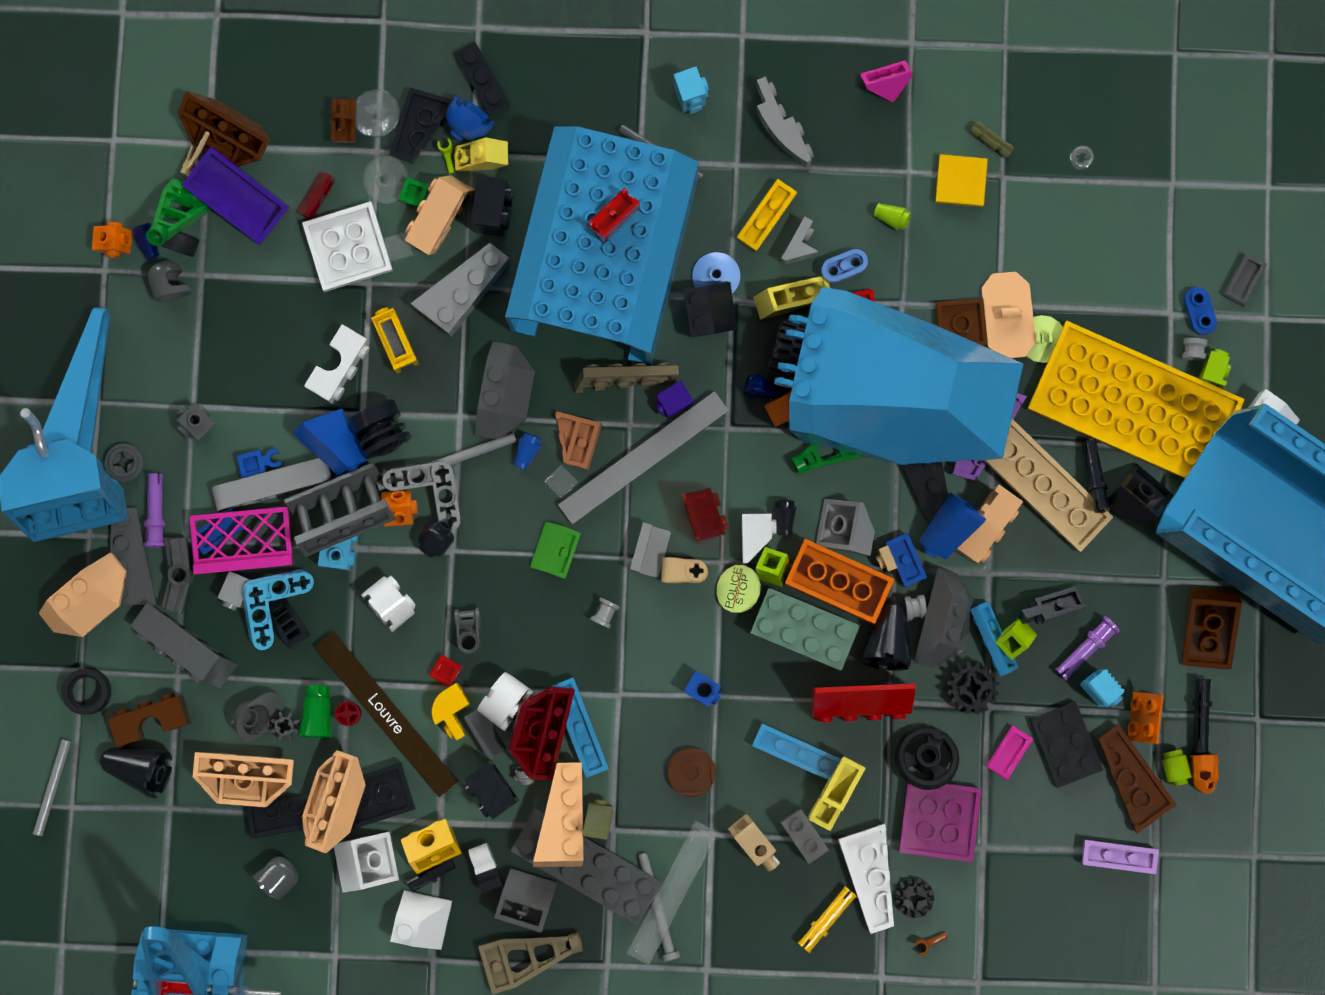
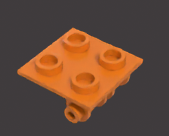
M1133 692L1130 703V723L1128 725V738L1130 741L1158 744L1163 694Z

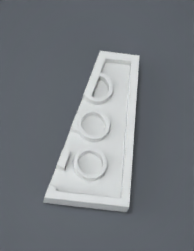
M884 823L838 839L870 934L894 926L886 826Z

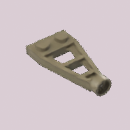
M578 932L568 936L504 938L478 946L492 995L516 988L569 955L583 951ZM568 940H569L571 949H568V948L566 947V942H567ZM545 944L552 945L555 952L554 956L543 962H538L534 948ZM511 950H526L530 955L531 963L524 970L514 972L510 965L508 953Z

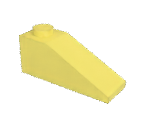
M820 276L765 289L753 297L760 320L811 306L822 287L830 288L829 283Z

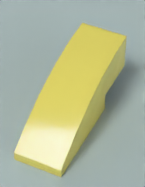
M843 756L808 815V819L831 831L866 767Z

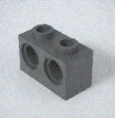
M798 808L779 821L808 864L829 851L801 808Z

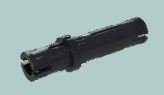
M1087 440L1086 443L1082 442L1081 445L1089 478L1088 491L1092 495L1094 512L1105 513L1110 510L1106 493L1108 486L1103 479L1097 441Z
M1195 679V701H1192V706H1195L1194 753H1209L1210 707H1212V701H1210L1211 679Z

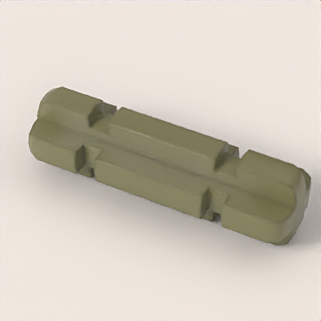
M978 121L970 130L971 134L975 137L979 136L982 142L993 150H998L999 154L1004 158L1009 157L1014 149L1008 142L1004 143V139L989 128L986 130L985 125Z

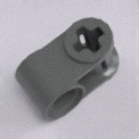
M477 607L475 610L469 611L455 609L454 616L458 648L467 655H474L481 648L480 608ZM468 637H473L476 641L475 647L471 650H466L463 647V642Z

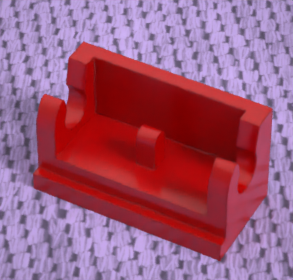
M624 188L586 225L605 243L640 209V202L635 197L632 198L628 190Z

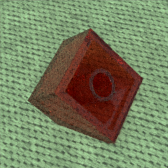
M711 488L683 494L682 499L698 545L726 535L725 530L729 529L725 515H719L717 507L721 506L717 492L712 493Z

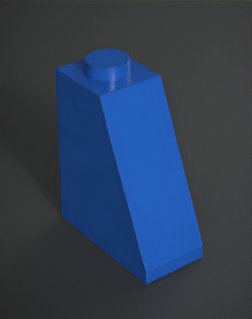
M343 409L303 422L293 431L294 435L338 476L357 470L368 461L363 454V449L359 446V441L354 435Z
M950 492L919 539L925 547L923 551L933 558H936L938 555L946 560L985 522L986 518L969 502Z

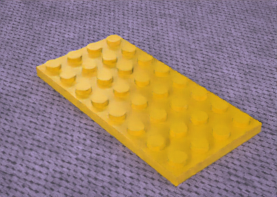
M1066 321L1027 410L1185 479L1214 433L1235 411L1241 410L1245 399Z

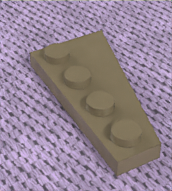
M639 363L632 367H623L622 364H613L609 367H599V365L595 364L588 365L582 368L574 384L575 393H584L583 388L595 387V391H603L606 387L616 384L621 389L634 386L636 382H640L642 386L674 383L679 375L678 365L670 366L669 363H660L656 366H647L644 363Z

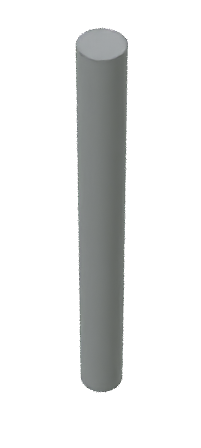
M61 740L33 831L34 835L43 836L71 741Z

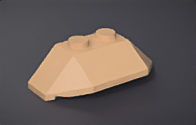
M112 552L82 569L49 597L39 612L40 616L55 633L84 637L120 607L127 571Z
M336 750L333 756L318 768L302 815L303 829L306 837L305 846L327 853L350 833L365 788V781L358 757Z
M195 752L193 778L217 804L267 807L292 785L294 760Z

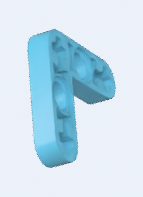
M303 569L250 580L244 584L242 596L249 639L257 649L266 650L274 642L268 602L310 591L314 585V580L307 571ZM301 576L307 579V581L303 582V586L294 583L300 581ZM276 581H283V590L278 593L273 592V584ZM253 587L260 590L256 593V599L259 603H255L254 597L249 594L253 592ZM257 609H262L264 611L263 618L259 621H254L252 619L253 612ZM257 627H261L262 633L267 636L263 638V643L256 640L260 638V631Z

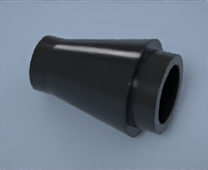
M794 500L775 501L773 511L778 535H792L797 510Z

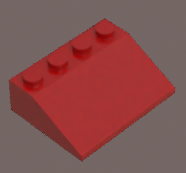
M916 684L811 688L812 718H818V722H833L832 717H842V721H857V716H867V720H882L881 715H891V719H906V714H912Z

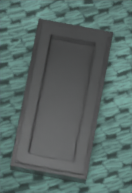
M1245 253L1222 296L1242 307L1246 306L1267 263Z

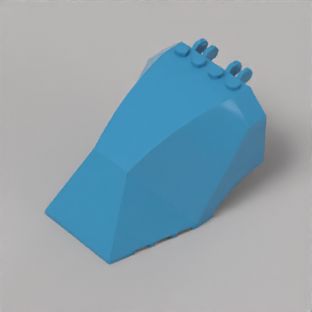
M822 287L811 304L808 318L799 315L789 316L790 322L806 325L805 333L792 329L786 330L785 336L788 338L803 340L797 366L779 363L777 368L783 372L795 373L794 381L779 377L775 378L774 384L792 388L789 399V429L804 443L851 452L899 465L1003 459L1023 363L934 324L844 290Z

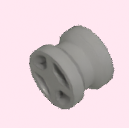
M1202 338L1183 339L1185 352L1182 353V359L1189 361L1207 360L1205 347L1208 345V340Z
M918 595L917 598L904 597L907 621L913 620L915 617L925 619L927 609L924 595Z

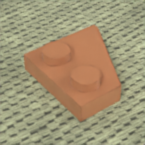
M556 411L555 416L559 426V438L562 444L564 463L589 471L602 424Z

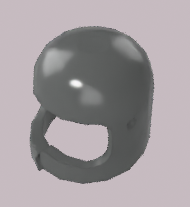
M163 261L150 268L148 281L155 301L179 299L191 293L188 284L180 285L179 275L182 273V269L176 262Z
M278 856L272 858L261 871L256 872L251 878L267 895L279 901L297 884L299 874L296 867L288 859Z

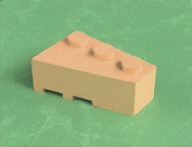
M452 175L439 177L438 180L434 179L428 189L430 194L427 200H423L417 209L419 214L416 220H412L405 231L407 233L405 241L428 255L436 253L450 231V225L456 214L460 215L463 208L461 205L467 194L472 196L475 189Z
M1000 485L994 487L978 509L986 518L985 522L955 551L975 565L980 561L984 563L992 552L989 548L994 541L996 543L1000 541L1006 532L1003 530L1008 522L1012 523L1019 513L1018 508L1023 501Z

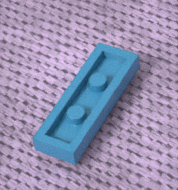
M989 601L970 609L972 620L979 628L983 644L989 650L993 666L999 672L1000 677L1018 669L1015 658L1011 660L995 643L1002 630Z

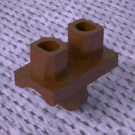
M332 98V143H356V99Z

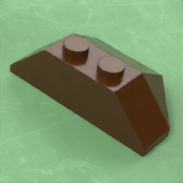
M190 91L186 92L177 112L192 145L198 147L205 132L208 131L210 134L202 151L207 152L213 146L237 166L260 161L271 140L255 121L219 100Z

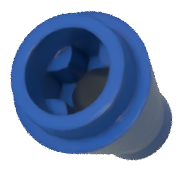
M524 432L523 436L519 437L514 465L527 470L542 447L540 445L542 439Z

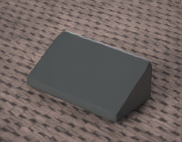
M476 710L464 717L465 722L488 758L491 759L506 749L491 722L481 715L480 712Z

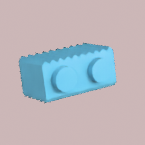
M1095 670L1080 683L1081 687L1098 707H1114L1123 699L1121 695L1124 693V689H1121L1118 681H1114L1115 677H1111L1108 670Z

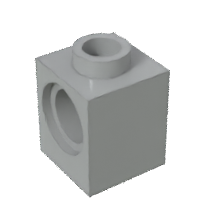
M229 571L217 597L223 600L222 605L235 611L237 607L244 608L242 588L250 579Z

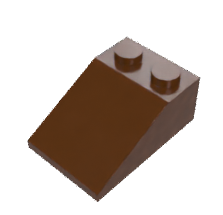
M1189 587L1185 611L1182 665L1232 669L1242 607L1238 591Z

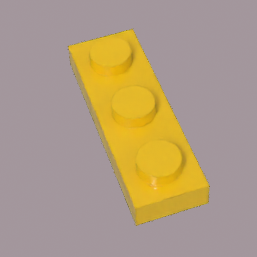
M777 179L738 234L737 240L757 252L797 195V191Z

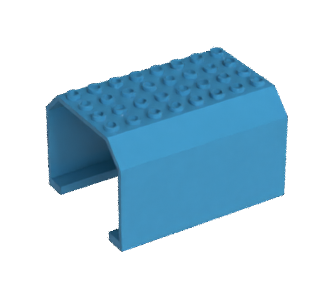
M554 127L505 315L511 332L535 338L538 323H543L624 343L631 346L628 361L652 366L698 183L699 162L672 149L582 127ZM626 188L632 198L635 197L640 202V209L604 243L586 224L622 189Z
M1266 403L1237 410L1214 433L1161 515L1156 534L1314 642L1325 644V444Z

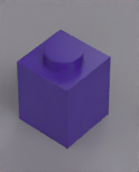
M682 381L656 395L658 402L655 403V406L662 416L666 414L669 419L694 404Z

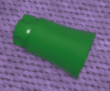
M306 686V697H304L298 737L332 738L329 686Z

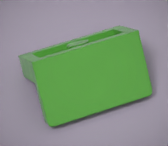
M545 522L530 567L566 579L581 533L561 525Z

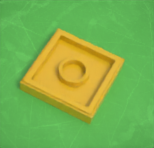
M940 154L935 203L983 207L988 159Z

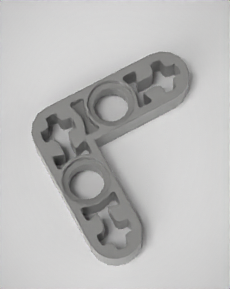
M436 461L392 468L384 473L383 484L391 491L433 485L438 522L446 518V510L440 511V506L449 507L454 504L455 509H450L452 517H456V521L452 522L451 531L459 527L460 513L452 467L447 462ZM440 465H443L444 469L449 470V473L445 474V482L451 480V486L442 485L438 488L436 487V483H441L440 476L435 475V471L439 470ZM415 469H421L425 474L424 480L420 483H415L411 480V472ZM407 470L409 485H404V480L397 481V486L395 487L391 483L386 482V479L390 478L391 473H395L396 477L403 476L402 471ZM443 489H448L453 494L451 501L448 503H443L438 498L439 492Z

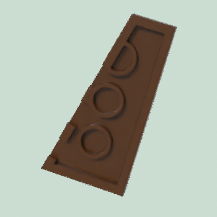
M1119 724L1097 738L1134 831L1138 834L1177 804Z

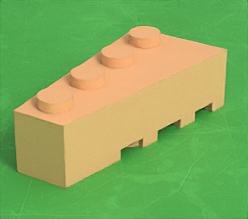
M557 763L533 867L583 866L582 763Z

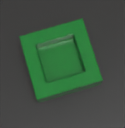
M406 177L398 199L399 202L418 208L420 203L427 197L429 185Z

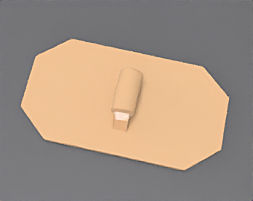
M1017 272L994 273L981 288L982 298L984 299L988 347L1009 358L1026 357L1035 344L1030 284Z

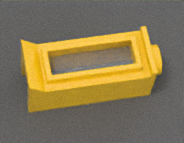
M386 307L375 312L376 316L371 319L394 371L398 374L401 372L400 369L412 363L414 366L418 365V360L396 311L393 308L389 310Z

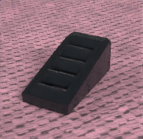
M287 598L277 599L269 605L271 622L289 649L294 648L311 636ZM284 604L286 608L274 615L272 611ZM289 612L291 616L279 623L277 619ZM294 620L296 624L285 631L283 627ZM299 628L301 632L290 639L288 635Z

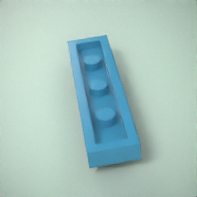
M574 677L553 685L552 687L575 689L566 727L579 761L582 763V769L586 778L608 770V764Z
M761 724L752 744L753 747L829 780L841 761L840 758L764 724Z

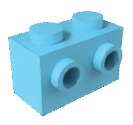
M697 67L674 74V90L682 112L686 113L689 111V114L701 111L702 107L706 106V97H709L707 92L709 88L705 77L700 78Z
M359 535L320 551L318 566L350 571L351 566H355L356 552L353 551L354 542H358Z

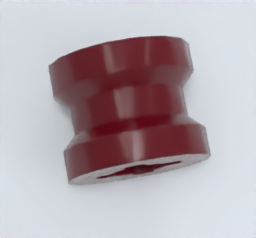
M343 702L337 706L335 717L341 725L352 726L360 721L362 711L359 705L354 702Z

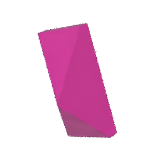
M906 61L860 74V78L867 90L893 103L913 76Z

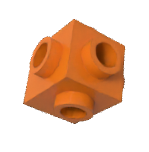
M108 222V226H94L92 250L103 253L109 258H120V254H130L132 230L123 228V224L118 222Z
M411 490L382 492L381 501L386 499L396 519L384 524V527L412 525L414 514H418L417 500H412Z

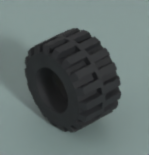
M786 320L781 322L766 370L768 379L775 380V378L781 377L794 381L795 373L783 372L777 368L779 363L797 366L803 340L788 338L785 334L786 330L790 329L805 333L806 326L793 324Z

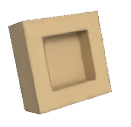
M888 545L878 549V555L875 558L881 570L885 568L886 573L897 569Z

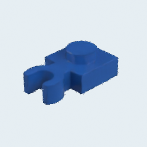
M272 449L265 456H263L261 450L237 456L242 479L267 472L266 467L269 466L272 468L282 467V462H272V456L279 454V450Z

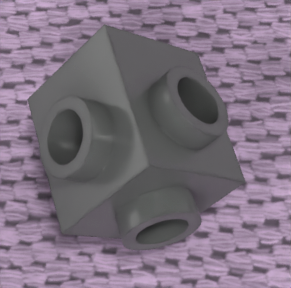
M195 403L190 408L185 405L176 414L178 417L175 422L178 426L176 430L185 439L189 437L194 443H197L215 425L209 418L210 413L202 405L197 406ZM190 419L195 420L196 424H192Z

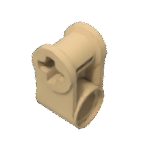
M673 557L662 558L661 582L701 583L707 578L708 568L701 560ZM695 565H699V568L704 570L703 573L699 574L698 578H695L694 574L690 573V570L695 569Z

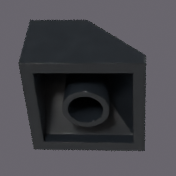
M1136 463L1111 491L1107 499L1110 511L1122 519L1155 521L1173 494Z

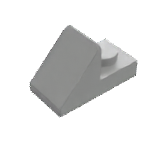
M807 217L803 218L780 263L786 265L817 256L818 251L803 243V241L808 242L814 232V229L811 228L812 220Z

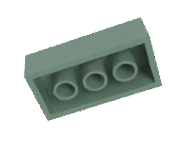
M768 588L750 635L835 670L842 671L860 625Z

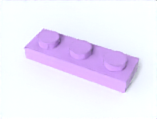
M1084 840L1081 864L1156 874L1159 850Z

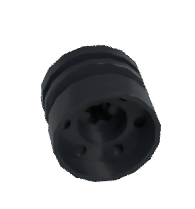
M394 400L383 401L368 407L348 420L355 436L367 435L359 443L360 448H367L363 452L366 459L390 454L412 438L409 431L402 432L406 428L405 423L393 424L401 416Z

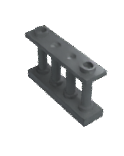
M374 462L284 500L293 516H299L303 534L294 538L296 545L305 557L396 520L394 512L386 499L380 501L375 482L382 480L383 477ZM366 486L371 505L357 510L352 492ZM343 496L348 515L335 520L330 501ZM321 505L326 524L312 529L308 510Z

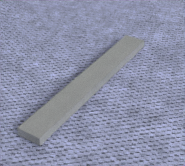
M714 391L562 501L558 506L573 525L725 415L729 410Z

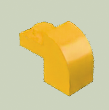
M458 683L441 692L436 697L432 706V718L435 725L445 721L446 725L443 727L450 739L455 737L457 741L467 736L455 714L471 704Z

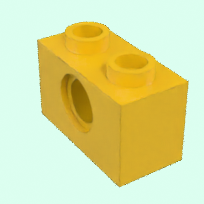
M446 819L436 821L420 831L412 832L407 837L401 839L408 862L416 874L461 854L454 831Z

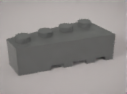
M146 603L130 626L137 631L135 636L145 643L150 641L154 644V651L163 657L166 655L171 657V664L182 671L184 668L190 672L189 677L198 684L205 682L221 688L238 664L231 659L219 656L220 651L205 642L201 643V638L186 628L183 629L181 623L157 606Z

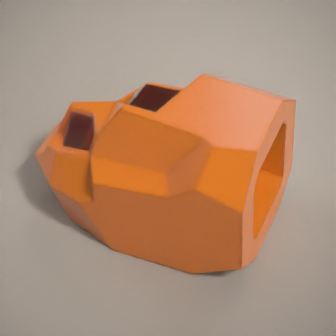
M1218 754L1190 755L1191 782L1203 794L1212 793L1217 786L1219 779Z

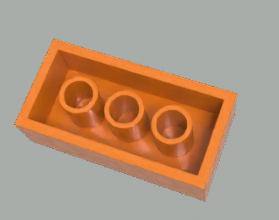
M804 539L784 585L873 625L880 614L895 579Z

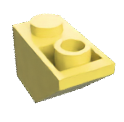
M482 138L456 146L454 155L455 170H493L507 166L508 142Z

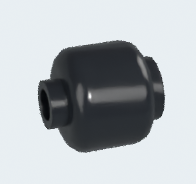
M444 521L429 522L418 536L420 550L432 558L443 556L454 542L451 526Z

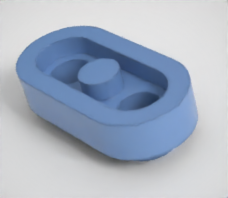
M853 249L826 260L821 268L822 278L828 283L835 284L862 273L868 264L867 255L859 249ZM851 260H857L859 262V266H852ZM834 268L837 274L834 276L830 275L829 269Z

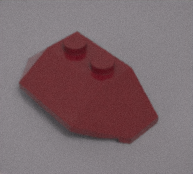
M551 686L519 704L508 750L531 780L553 781L574 697V688Z

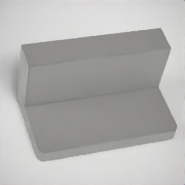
M643 522L630 571L658 578L662 567V558L665 556L671 532Z

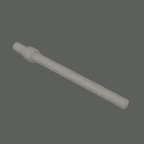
M514 433L436 461H445L449 465H453L517 441ZM415 469L411 472L410 477L414 479L425 474L421 469ZM402 471L403 476L396 477L394 473L393 476L386 479V482L394 486L397 485V481L404 480V484H407V471ZM382 480L377 481L379 490L386 489Z

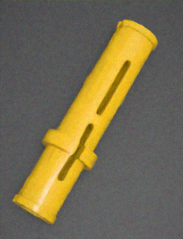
M844 886L843 890L819 919L810 924L812 927L798 944L802 947L807 944L804 949L810 953L823 936L826 937L828 935L827 931L857 896Z

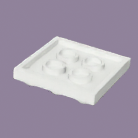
M371 201L302 223L324 292L393 271Z

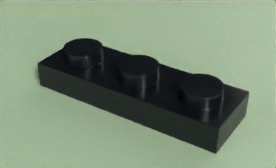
M476 42L454 52L489 116L510 105Z

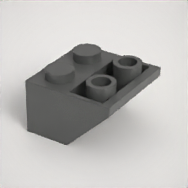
M511 868L494 918L542 933L558 882Z

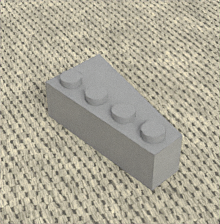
M489 243L414 300L411 305L421 315L452 337L510 265V259Z

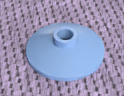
M713 252L704 255L697 261L693 269L692 279L695 287L730 282L733 294L740 282V270L735 260L729 255ZM716 270L721 273V277L717 279L712 276L713 271Z

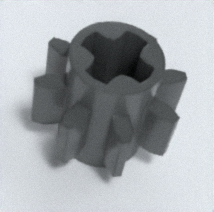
M279 712L280 718L278 720L271 719V722L275 724V729H272L271 733L277 732L279 734V741L286 735L288 740L292 741V734L299 733L297 724L301 720L293 719L294 712H290L288 717H285L283 712ZM289 721L288 725L291 727V730L283 732L284 727L281 726V723Z

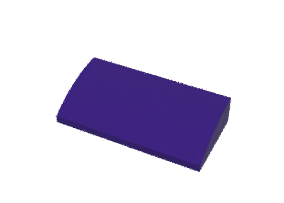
M213 146L208 149L181 185L259 245L290 207Z

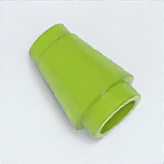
M878 203L874 211V217H877L898 231L899 229H906L911 212L907 211V208Z

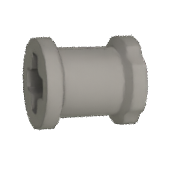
M600 597V605L590 620L610 628L611 625L609 623L615 611L619 610L620 607Z

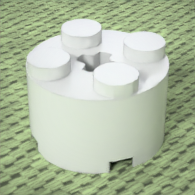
M390 575L388 578L383 576L362 593L361 596L364 600L367 597L369 598L368 606L385 626L388 623L391 624L389 630L393 632L415 614L413 609L416 605L407 594L404 597L398 591L400 589L399 584Z
M504 672L491 687L488 696L484 697L477 711L500 729L506 731L513 722L512 718L517 715L519 704L529 699L533 691L511 674Z

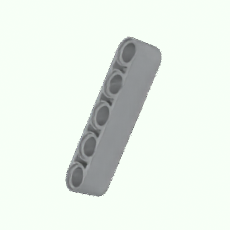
M317 458L220 484L211 489L217 512H222L230 508L235 509L313 488L332 480L329 467Z

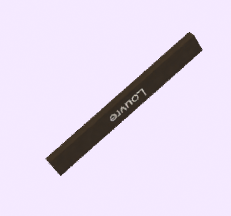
M332 632L315 647L438 797H441L459 782L335 632Z

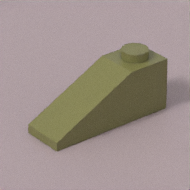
M595 799L594 803H589L582 836L608 839L614 806H609V801Z

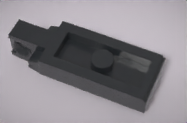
M1077 586L1034 599L1033 602L1027 605V609L1021 611L1018 618L1022 624L1035 621L1036 625L1044 624L1085 611L1087 606Z

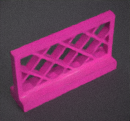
M288 507L190 516L194 574L295 565ZM283 512L284 523L277 530L267 520L273 513ZM259 514H268V515H267V516L265 517V519H264V518H262ZM249 515H255L262 521L254 532L243 524ZM238 516H244L240 521L235 518ZM228 517L238 523L230 534H227L218 526L224 518ZM220 518L216 523L210 520ZM197 520H207L213 525L205 537L197 531ZM264 524L275 531V534L267 543L256 535ZM240 526L251 534L243 545L231 537ZM283 528H285V536L281 533ZM215 529H218L226 536L218 548L207 540ZM197 535L202 539L199 544ZM277 535H280L286 540L287 551L277 552L269 545ZM253 537L265 545L258 554H252L245 548ZM229 539L240 547L234 556H227L221 551ZM206 542L215 549V552L210 558L200 559L199 548ZM266 548L272 551L269 553H263L266 550ZM243 550V551L246 552L248 555H239V554H240L241 551ZM217 553H220L223 556L214 558L217 555Z

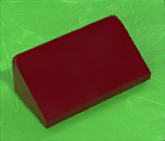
M324 172L318 174L296 211L299 215L308 220L314 218L335 183V179L331 174Z

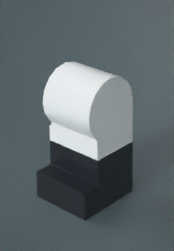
M488 843L468 849L481 893L503 886V879Z

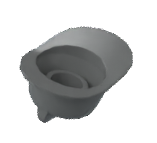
M267 692L253 701H246L238 705L234 711L231 724L236 728L241 740L246 742L255 741L274 727L275 724L271 722V719L278 720L280 718L279 712L284 713V700L277 693Z

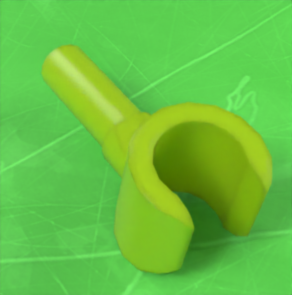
M448 139L449 146L443 149L440 141H438L437 146L440 153L444 155L448 173L453 174L455 172L451 159V153L453 152L452 142Z

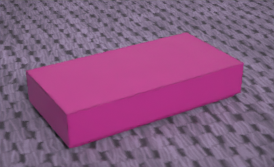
M1012 725L986 767L1005 780H1008L1033 741V738Z

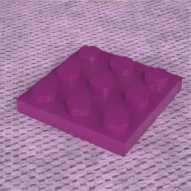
M907 783L898 852L973 862L982 789L946 784L938 789L923 790Z

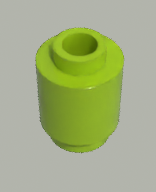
M1182 749L1163 753L1164 760H1162L1167 782H1173L1174 787L1188 784L1187 779L1192 778L1187 757L1183 755Z

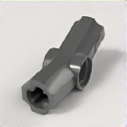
M176 538L165 541L169 571L161 609L183 614L189 587L194 580V573L191 569L187 538ZM180 569H184L186 572V578L182 582H178L176 579V573Z

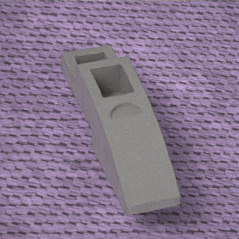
M766 76L756 81V88L763 103L757 105L756 112L763 126L775 143L788 156L804 167L810 166L811 158L814 156L810 145H805L801 137L804 135V131L800 122L796 123L793 117L786 120L783 119L786 117L782 104L777 105L774 96H777L773 83H768Z

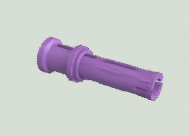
M147 474V520L144 522L146 542L143 543V547L163 548L166 547L163 542V528L166 527V522L162 520L163 474Z
M1104 616L1102 623L1095 630H1090L1087 635L1088 638L1055 669L1058 674H1062L1061 677L1067 681L1098 648H1104L1106 646L1105 643L1115 633L1118 634L1120 632V629L1108 617Z

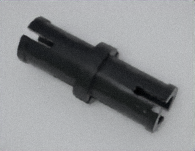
M448 859L405 880L411 892L414 893L430 882H437V878L455 869L456 866L452 859Z

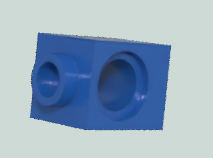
M695 671L684 690V693L708 707L711 703L716 705L723 692L719 691L721 685ZM701 683L710 685L711 694L708 697L704 698L698 695L697 688Z

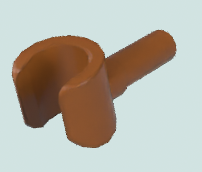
M945 932L932 939H918L914 946L919 943H923L926 946V949L918 952V955H925L929 947L947 939L948 936Z

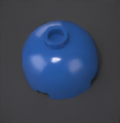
M456 95L450 103L446 114L447 123L452 128L450 133L460 141L464 138L469 141L484 138L491 131L495 122L492 120L489 123L487 121L489 116L469 100L465 103L459 101L462 96Z

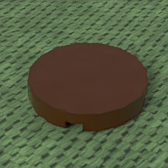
M694 748L681 750L674 755L668 765L667 772L669 783L673 789L687 797H696L706 793L713 785L716 775L714 762L709 755L700 749Z

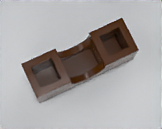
M175 693L160 697L161 702L152 704V701L138 704L137 710L129 712L128 708L114 712L115 717L108 719L116 747H123L144 740L143 724L149 717H155L160 721L163 732L192 724L184 697L175 696Z

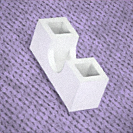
M342 324L329 344L333 349L340 352V365L332 371H326L316 366L304 387L333 404L334 400L338 401L345 391V388H343L347 379L351 380L357 371L356 364L360 359L363 360L370 350L368 346L370 342Z

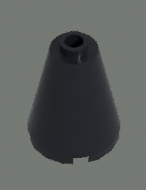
M887 601V604L883 605L862 655V663L877 669H879V665L886 666L889 671L909 669L911 657L906 609L901 606L900 602Z
M109 748L102 753L100 764L102 765V770L143 795L155 799L157 798L155 794L157 792L162 793L169 782L172 767L168 766V759L172 760V755L168 751L158 749Z

